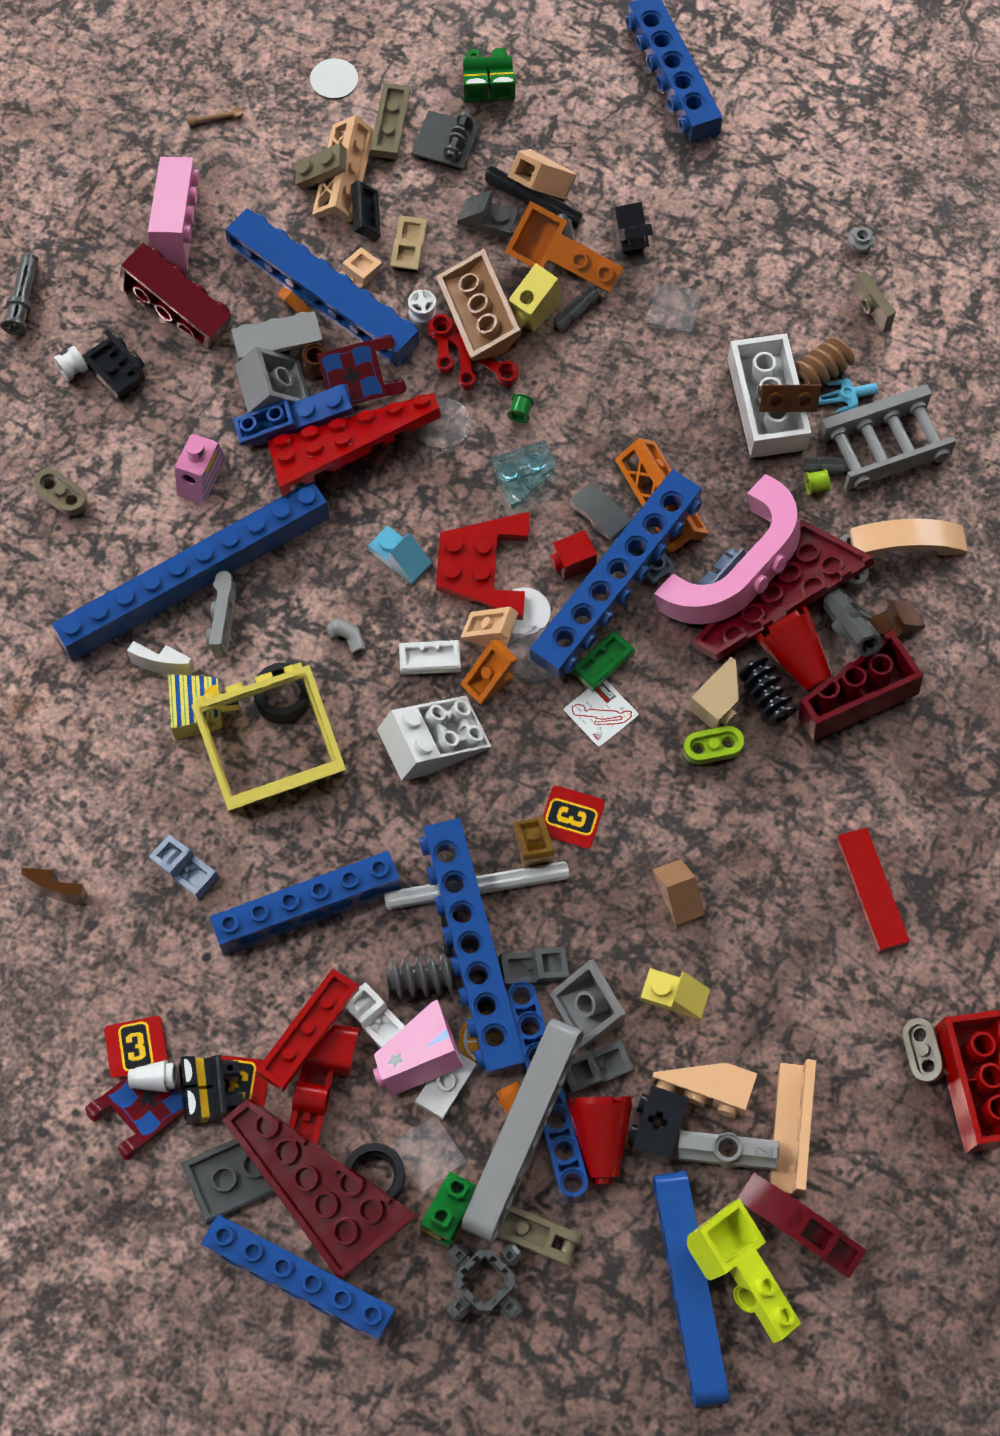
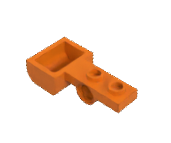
M530 201L504 252L531 267L537 263L544 268L547 261L550 260L600 288L611 292L623 266L563 235L562 232L568 221Z

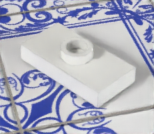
M459 640L399 643L401 675L461 672Z
M460 1053L463 1067L428 1081L415 1100L416 1105L442 1121L477 1067V1063Z

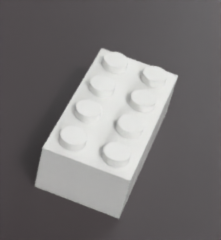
M787 333L731 341L727 360L750 458L807 450L811 437L807 412L759 411L761 399L758 398L759 386L764 385V383H768V385H800Z

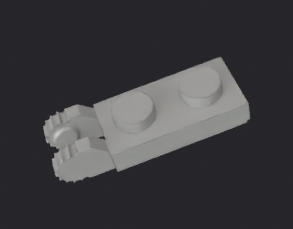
M225 570L218 572L213 583V587L217 591L216 601H212L210 609L211 618L213 619L212 628H208L206 633L207 646H210L214 656L218 658H225L228 654L237 590L231 573Z

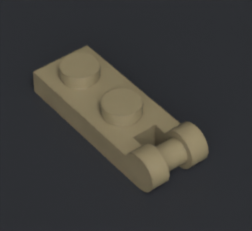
M512 1205L497 1238L570 1269L575 1260L573 1254L576 1246L580 1247L583 1236L573 1230ZM555 1237L564 1241L561 1250L551 1247Z

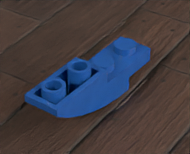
M342 384L291 404L287 399L233 418V422L241 446L268 444L267 440L273 439L277 435L290 434L301 431L308 426L329 423L336 418L351 415L354 411L345 385Z

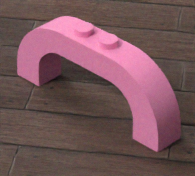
M765 474L747 493L751 512L771 523L768 531L727 576L715 583L696 585L672 574L654 593L658 611L684 623H714L737 614L758 594L764 592L771 579L777 573L784 570L799 544L800 523L796 503L791 492L781 482Z

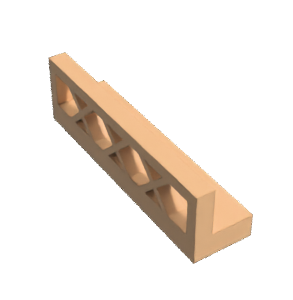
M357 115L332 125L327 148L338 143L346 147V172L336 175L331 182L332 178H329L319 183L312 215L317 219L334 213L345 223L353 221L351 184L357 180L363 183L374 129ZM329 199V204L324 206L325 202Z
M806 1059L804 1065L780 1063L773 1129V1140L779 1141V1159L777 1171L770 1170L769 1176L770 1183L790 1196L800 1198L806 1190L816 1060Z

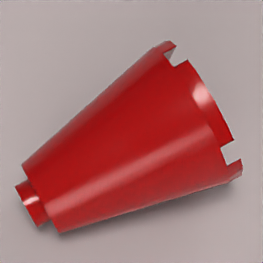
M807 606L802 607L801 615L796 610L769 626V632L765 634L766 637H763L762 633L755 637L759 645L805 691L816 689L832 676Z
M632 1096L567 1098V1106L587 1178H593V1184H613V1177L620 1176L632 1109Z

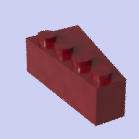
M143 242L121 265L119 290L125 294L129 290L136 294V301L144 307L148 304L154 306L159 317L165 321H176L177 327L181 332L208 349L229 326L232 314L226 305L220 301L213 300L203 286L191 282L185 276L182 269L176 265L169 264L156 248L149 247Z
M893 630L884 635V639L881 640L882 647L877 654H871L867 657L860 656L853 663L850 661L835 677L827 679L801 699L798 719L813 742L919 694L923 674Z

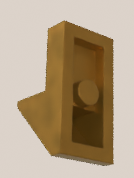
M544 817L513 822L522 868L553 863L555 851Z

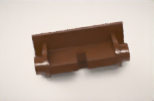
M764 383V385L758 387V398H761L759 411L817 412L821 385L811 383L804 385H768V383Z

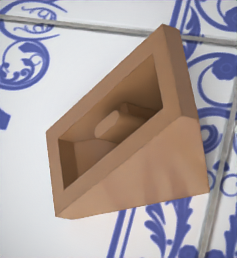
M681 859L652 869V874L675 927L705 917L696 877Z

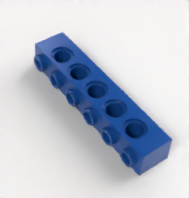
M635 0L629 2L628 14L625 15L626 26L629 31H633L639 51L644 52L647 67L650 72H654L660 92L665 93L670 112L675 113L681 133L686 134L690 143L720 134L723 116L663 1Z
M388 850L211 915L209 918L222 954L225 956L384 897V893L387 891L401 889L400 878Z
M219 1214L215 1217L201 1242L206 1252L378 1344L382 1343L396 1316L394 1307Z

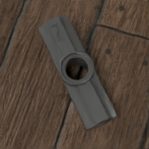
M839 587L822 596V607L834 621L831 625L832 628L840 636L848 640L858 654L864 657L877 654L882 647V637L869 622L871 615L860 605L854 603L846 591Z

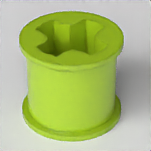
M827 469L804 473V483L808 495L821 491H830L831 484Z

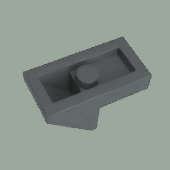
M486 191L465 200L457 224L510 239L518 219V210L492 203V191Z

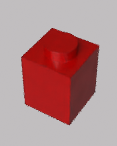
M583 530L553 542L552 555H549V559L554 571H559L563 580L593 569L596 566L597 553L586 531Z

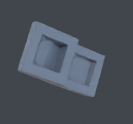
M170 834L148 856L158 868L198 900L219 878L214 869L194 856L188 847Z

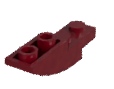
M754 1172L751 1173L735 1200L740 1199L748 1210L847 1278H850L867 1251L826 1219Z

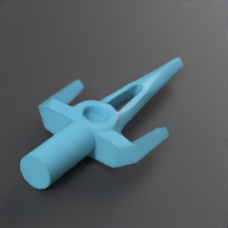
M848 378L832 380L827 385L842 384L841 389L819 396L818 405L837 402L848 404L849 406L836 410V413L839 414L857 408V398L878 394V387L876 382L854 387L851 379Z

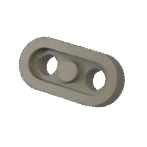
M49 468L40 471L35 476L34 486L37 494L60 512L68 516H75L85 510L87 498L84 490L62 473ZM48 485H55L52 489H46ZM72 500L77 501L74 505H68Z
M923 1018L911 1019L906 1023L902 1032L911 1071L917 1079L923 1082H936L944 1075L946 1068L937 1030L931 1022ZM925 1030L926 1038L923 1041H918V1033ZM933 1061L934 1069L931 1072H926V1064Z

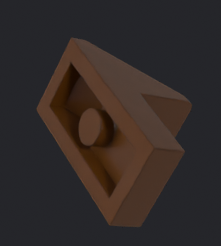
M889 601L886 611L871 617L869 620L882 637L881 640L884 639V635L890 630H893L900 640L925 628V624L911 601Z

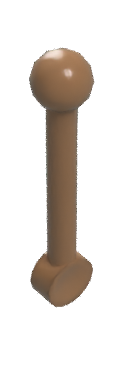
M236 107L232 112L202 117L189 116L187 124L195 126L200 122L230 117L241 119L243 117V110Z

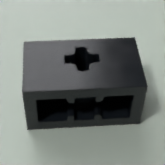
M652 1085L649 1095L642 1093L637 1112L642 1113V1118L639 1125L632 1124L627 1143L633 1144L630 1154L668 1166L689 1097ZM655 1118L661 1120L658 1131L652 1130V1123Z

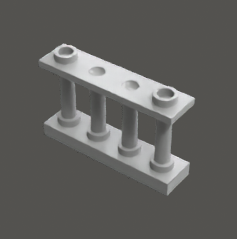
M927 384L821 420L818 435L822 443L830 440L836 441L850 469L844 483L846 491L853 488L862 489L873 481L932 461L942 462L951 456L956 439L953 436L941 440L925 410L932 395ZM908 414L915 415L929 445L914 449L899 418ZM884 422L889 424L903 454L888 458L873 426ZM857 431L863 433L877 462L861 467L847 435Z

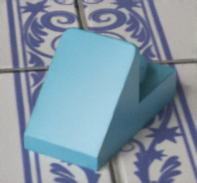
M388 525L368 545V550L412 585L432 566L431 560L410 533L402 537Z

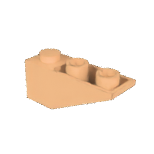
M719 1063L654 1072L650 1084L689 1097L688 1102L695 1106L704 1107L706 1104L718 1108L717 1112L723 1116L736 1118V1115L742 1117L746 1110L757 1073L729 1063Z

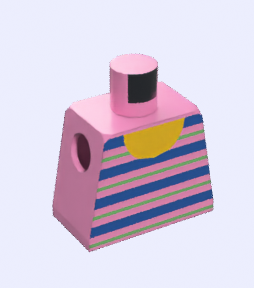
M196 434L189 436L175 466L177 496L205 504L226 460L218 442Z

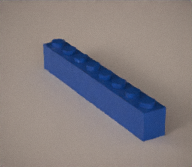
M246 208L225 229L227 245L359 341L364 342L391 334L395 346L376 351V353L398 368L419 346V330L413 322L402 319L392 307L387 304H381L368 290L360 289L353 284L347 275L339 274L332 269L326 260L318 259L310 253L305 245L302 243L297 244L289 238L284 230L281 228L276 229L269 224L267 219L260 213L255 214Z

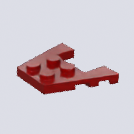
M530 512L440 532L436 590L470 603L475 601L486 605L488 609L511 606L518 612L516 619L523 620L525 591L494 589L497 540L528 541Z

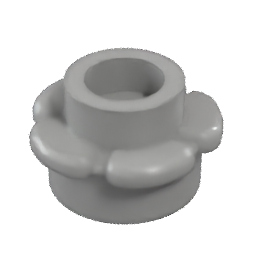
M866 227L852 229L848 237L849 246L856 253L868 252L876 241L873 232Z

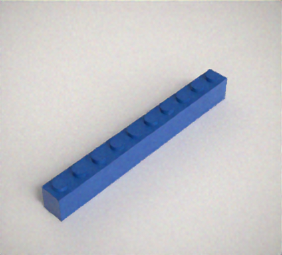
M314 482L296 488L291 493L276 499L51 623L58 641L71 662L211 585L214 583L218 572L225 570L232 573L329 519L327 501Z

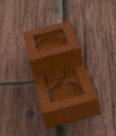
M21 868V875L26 884L34 890L61 902L86 906L87 892L83 884L58 882V878L53 870Z

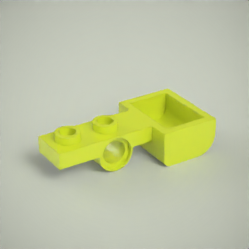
M737 1199L691 1232L687 1237V1247L708 1280L718 1278L730 1271L737 1283L733 1290L736 1304L747 1313L755 1312L772 1342L776 1343L783 1340L802 1323L759 1255L757 1249L765 1244L766 1241L742 1201Z

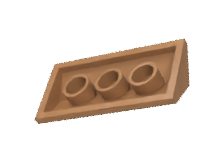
M485 249L480 250L436 276L472 361L504 354L522 334L518 321Z

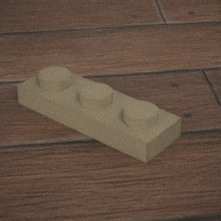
M383 83L370 147V156L398 159L411 94L410 86Z

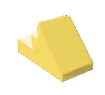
M650 968L640 1001L701 1020L710 989L685 972H682L681 977H676Z

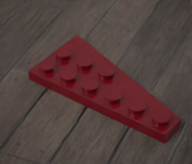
M246 1099L222 1119L339 1279L345 1278L419 1216L252 1099Z

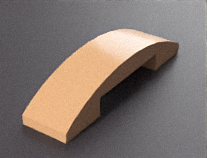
M888 520L853 527L849 530L852 546L873 557H882L885 551L937 550L938 555H966L968 553L963 526L943 520Z

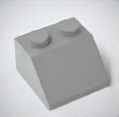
M256 346L235 364L248 413L287 399L291 404L310 396L299 358Z

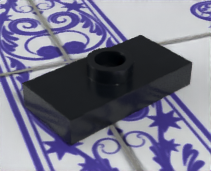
M357 180L351 184L354 232L372 241H376L381 237L378 191Z

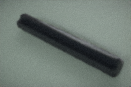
M490 166L485 174L487 182L527 203L532 201L556 215L566 214L572 220L573 227H578L582 222L583 213L548 194L522 185L509 178L508 173L494 166Z

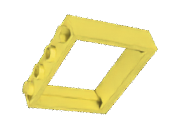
M300 662L284 667L285 673L274 677L272 672L259 675L254 678L256 683L245 687L242 682L225 687L226 693L215 697L213 692L206 693L195 698L197 703L191 705L227 811L346 770L310 665L302 667ZM302 679L331 762L232 796L204 712Z

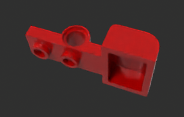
M334 1023L301 1068L300 1078L296 1083L293 1094L292 1111L288 1125L318 1146L334 1076L351 1078L361 1034L359 1027Z

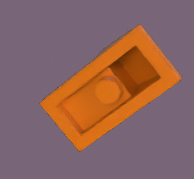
M498 639L492 640L460 685L482 705L513 679L514 676L509 671L518 658Z

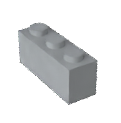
M315 311L308 313L300 312L294 316L280 319L272 318L266 322L252 325L244 324L238 328L231 329L238 361L256 346L302 360V351L306 345L310 343L323 345Z

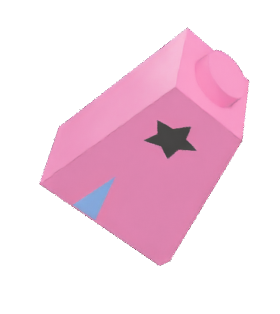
M438 1000L431 1002L374 1054L377 1068L373 1069V1073L379 1087L385 1085L392 1097L463 1067L447 1016Z

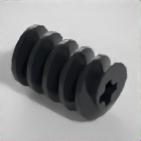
M764 657L742 668L738 677L742 682H745L744 689L750 692L749 698L755 703V710L761 713V721L768 725H774L787 720L799 708L797 705L787 706L793 700L792 695L782 697V694L787 691L788 687L786 685H776L782 680V676L780 674L771 676L777 667L775 664L766 666L769 658Z

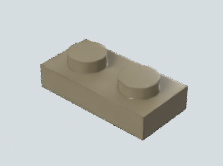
M338 143L296 161L295 185L303 190L346 172V147Z

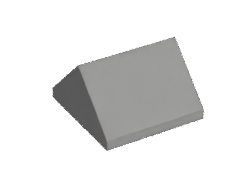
M594 959L585 963L549 993L565 1023L583 1030L580 1048L586 1047L619 1029L624 1024L626 1014Z

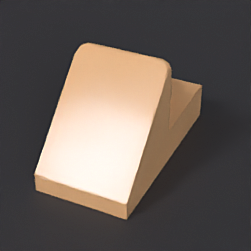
M511 606L470 612L461 638L483 647H487L492 640L498 639L507 648L518 612Z

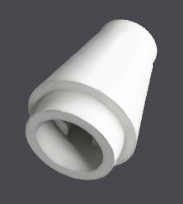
M163 1060L135 1069H129V1088L167 1093L170 1089H176L178 1084L176 1063H168L167 1060Z

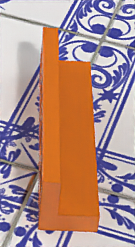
M638 438L615 458L616 463L642 507L671 471L657 444L652 440ZM636 453L639 458L638 470L631 471L626 461ZM644 476L650 477L653 481L651 495L645 494L642 489ZM668 505L666 510L671 512L679 509L675 505ZM698 513L694 516L689 514L684 521L683 534L674 542L672 538L667 542L666 545H668L667 549L669 552H676L690 539L703 540L710 534ZM655 527L658 533L661 532V529Z

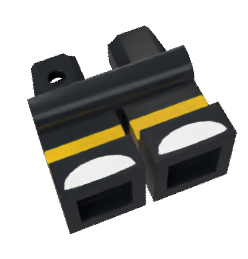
M221 1054L211 1056L210 1058L181 1057L178 1069L181 1094H183L182 1106L185 1125L220 1121L225 1118L226 1114L231 1113L243 1102L241 1090L225 1092L224 1082L239 1080L240 1070L238 1061L221 1060Z

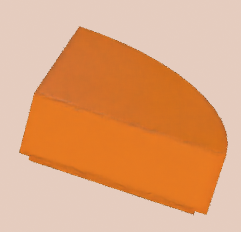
M282 287L277 293L278 297L293 308L296 313H308L311 311L307 305L285 287Z

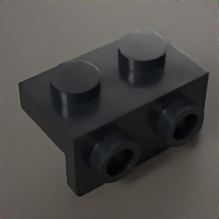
M106 329L102 332L104 341L86 352L82 357L91 372L117 399H120L145 381L143 372L145 365L136 353L131 354L127 350L125 342L118 334L114 336Z

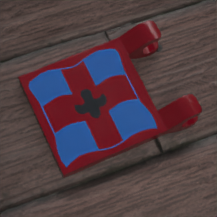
M387 334L364 342L318 353L317 357L326 390L344 384L348 391L351 405L405 392L406 385L403 379H396L384 384L376 351L395 346L392 335Z
M127 1076L103 1096L89 1103L85 1110L87 1116L93 1122L99 1120L110 1108L117 1113L134 1134L118 1146L121 1157L124 1160H129L147 1142L183 1114V1094H181L179 1083L176 1089H170L168 1093L136 1088L130 1089Z

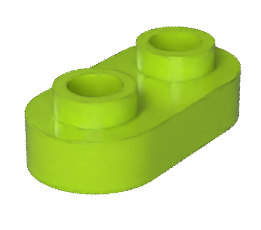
M723 726L694 732L685 739L683 754L689 762L697 765L731 759L741 753L744 745V736L738 728L733 726ZM725 741H729L733 744V746L731 748H727L722 743ZM700 747L704 752L697 754L693 751V748Z

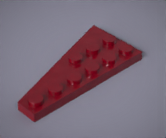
M801 520L799 522L801 531L799 544L784 570L777 573L768 583L765 591L758 594L743 610L727 619L709 623L692 641L693 646L696 650L718 662L755 639L758 634L768 631V627L796 610L800 611L802 607L808 606L874 565V557Z

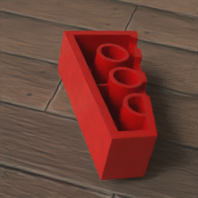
M1000 1010L944 1017L935 1028L946 1065L945 1077L965 1154L997 1149L1000 1146Z

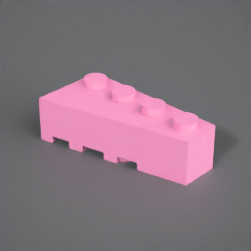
M160 157L148 227L149 245L160 251L163 258L169 264L178 266L187 275L191 226L194 223L193 205L197 204V189L195 186H199L200 172L199 169L194 168V159L192 157Z

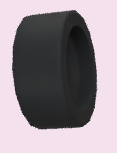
M274 663L265 667L257 676L272 672L273 677L285 673L283 668L292 664ZM303 680L295 681L300 688V696L293 705L277 708L269 705L264 697V692L254 695V702L259 713L267 720L275 723H290L300 719L310 706V700Z
M380 1143L364 1144L352 1151L345 1161V1165L354 1171L367 1158L379 1157L389 1162L393 1169L394 1178L392 1185L385 1192L397 1200L404 1190L406 1181L404 1164L398 1153L389 1146Z

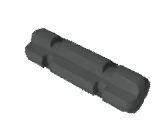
M586 287L581 292L582 296L578 295L563 309L564 312H559L553 318L554 327L559 331H565L570 326L569 322L573 323L588 309L587 306H592L598 300L596 290L592 287Z
M806 457L803 462L804 473L822 471L823 469H827L828 474L843 475L844 472H850L844 457H820V460H817V457Z

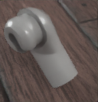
M343 618L333 619L332 623L328 624V634L334 638H338L340 635L346 638L352 655H361L366 651L357 626Z

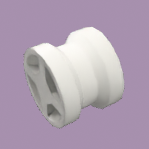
M417 290L410 294L408 298L410 320L419 326L428 325L429 321L436 315V298L434 294L428 290Z
M75 346L68 348L67 353L64 355L58 354L53 357L58 370L67 382L73 380L74 375L78 373L83 374L88 371L83 357Z

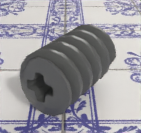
M445 955L440 956L438 964L435 963L432 956H428L425 966H423L419 957H415L413 967H410L407 958L402 959L400 968L397 967L394 959L389 960L386 969L389 1000H391L393 991H396L399 999H403L406 990H409L412 998H416L419 988L422 989L425 997H429L431 987H434L437 995L441 996L444 986H447L450 994L453 995L451 966Z

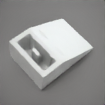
M467 696L391 710L377 728L401 781L427 776L492 747Z

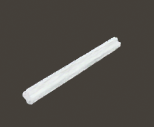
M561 861L476 876L480 894L566 880L569 878V869L567 863ZM451 880L445 885L446 889L452 893H457L463 888L462 884L457 880ZM430 884L384 893L385 905L388 910L435 902L434 897L439 896L437 886H431Z

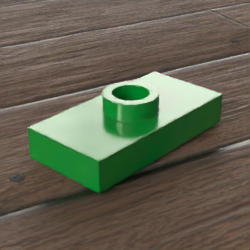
M613 630L576 664L571 673L594 692L635 654V648Z

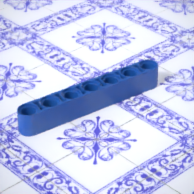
M518 981L510 986L507 996L525 1060L524 1070L526 1074L531 1063L529 1058L535 1054L546 1026L534 987L528 982ZM517 994H525L530 998V1001L525 1005H519L514 1002L513 997ZM525 1024H534L539 1031L534 1035H526L522 1032L521 1028ZM561 1088L550 1116L556 1115L561 1117L564 1125L554 1129L546 1123L542 1137L560 1198L568 1203H577L586 1194L588 1178L564 1091ZM559 1147H567L572 1151L573 1156L569 1160H560L556 1157L555 1151ZM569 1178H574L581 1183L582 1188L578 1192L572 1193L565 1189L563 1183Z
M679 1171L654 1175L652 1177L654 1195L693 1405L696 1409L729 1403V1392L708 1280L687 1247L688 1235L698 1228L687 1172Z

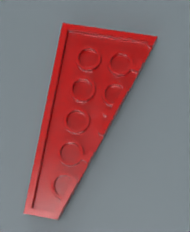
M434 393L421 394L413 399L402 402H392L385 407L364 410L357 415L336 418L329 423L308 426L301 431L280 434L273 439L267 440L282 497L291 493L290 487L302 481L305 485L315 481L314 476L324 470L333 472L371 453V447L382 441L385 445L395 441L394 436L404 430L413 432L441 418L440 408Z

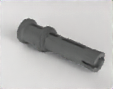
M32 253L21 254L13 294L7 299L5 304L7 309L6 317L2 319L0 326L5 332L12 335H23L27 329L25 320L32 308L29 297L39 260Z

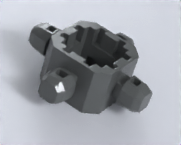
M457 1243L447 1252L448 1259L455 1268L460 1267L455 1273V1292L460 1298L457 1299L455 1297L448 1305L446 1311L455 1322L461 1321L470 1313L468 1310L470 1307L478 1315H491L499 1307L501 1309L499 1313L511 1322H514L523 1313L518 1301L514 1297L512 1299L509 1297L514 1292L515 1274L509 1268H514L521 1260L523 1254L516 1245L510 1244L499 1253L501 1255L499 1258L491 1250H478L470 1258V1252ZM484 1262L488 1265L490 1264L503 1277L505 1286L485 1304L479 1301L464 1284L465 1279Z

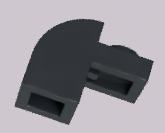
M642 202L611 207L612 224L619 249L624 252L649 247L648 236L653 235L651 224L645 223Z

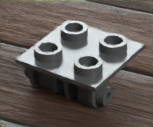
M428 110L411 155L463 169L480 124L473 122L472 113L467 110L459 113L457 118Z

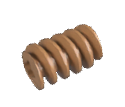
M838 337L829 338L826 343H822L817 349L812 350L809 355H805L800 361L794 363L799 384H820L821 387V383L828 384L830 377L836 378L839 376V371L844 372L847 370V364L850 366L855 364L852 349Z

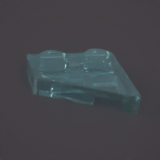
M545 440L491 458V465L511 510L515 509L556 467V463Z

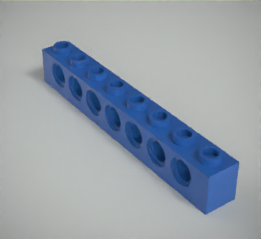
M674 469L670 471L529 649L530 659L558 679L565 672L569 674L578 663L577 657L583 649L587 651L593 645L597 637L595 635L601 626L603 628L608 626L614 617L613 611L619 604L624 605L631 596L633 585L637 581L641 583L650 571L648 566L654 559L659 560L664 555L668 547L666 544L672 536L674 538L679 536L685 526L684 521L689 514L694 516L700 509L703 502L701 500L702 488ZM675 505L679 509L671 512L666 510L665 507ZM658 527L661 529V532L652 534L647 529ZM633 549H640L644 553L641 556H633L629 552ZM616 571L624 572L626 576L621 579H616L612 576V574ZM597 594H605L609 598L605 601H597L593 597ZM586 616L591 621L587 624H579L575 620L578 617ZM562 639H569L573 642L569 647H561L557 644Z
M457 818L424 826V837L419 838L420 848L423 856L429 855L431 867L426 868L431 886H437L439 893L438 897H434L438 916H445L447 927H443L442 932L446 946L452 945L455 957L450 958L454 977L460 976L463 988H459L458 993L462 1008L468 1006L471 1018L466 1019L470 1038L476 1037L479 1050H475L474 1055L478 1070L484 1069L487 1077L524 1067L525 1060L461 820ZM447 850L452 852L455 858L449 863H444L438 859V854ZM451 880H457L462 884L463 888L457 893H452L446 889L445 885ZM465 910L470 914L471 918L465 923H459L453 918V915L456 911ZM467 940H473L478 944L479 949L475 953H466L461 948L462 943ZM476 970L482 971L486 974L487 980L482 984H474L469 979L470 973ZM482 1001H489L494 1005L495 1011L490 1015H482L477 1010V1005ZM490 1032H498L503 1037V1042L501 1045L493 1047L487 1044L485 1036Z

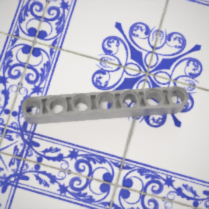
M554 1018L549 1021L465 1212L461 1229L490 1242H494L497 1238L583 1038V1030Z

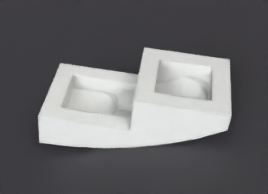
M133 641L127 650L132 664L152 672L166 675L192 676L195 671L191 658L165 645L160 654H157Z
M366 982L359 987V991L345 1008L379 1048H382L405 1027Z

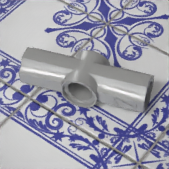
M691 1131L680 1132L678 1143L679 1161L716 1164L726 1169L744 1167L777 1171L779 1141L738 1137L730 1132L720 1135ZM726 1144H732L738 1150L734 1156L724 1157L720 1154V1149Z

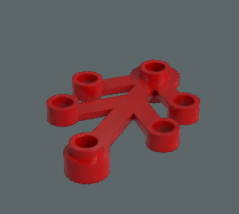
M445 314L435 315L427 325V332L431 339L437 341L439 356L436 361L437 371L440 374L447 375L454 369V361L449 356V341L458 348L460 364L459 387L463 390H471L475 387L476 377L472 372L469 353L461 335L458 334L460 333L458 327L449 316ZM444 328L445 331H438V329ZM492 357L476 360L496 375V380L500 385L511 387L517 383L519 369L515 363L511 361L499 363ZM444 362L450 364L448 367L441 366ZM510 375L511 378H503V376ZM465 378H469L472 381L469 383H465L462 380Z

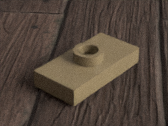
M866 271L857 274L853 291L859 298L863 310L871 315L882 332L891 329L896 314L895 310Z

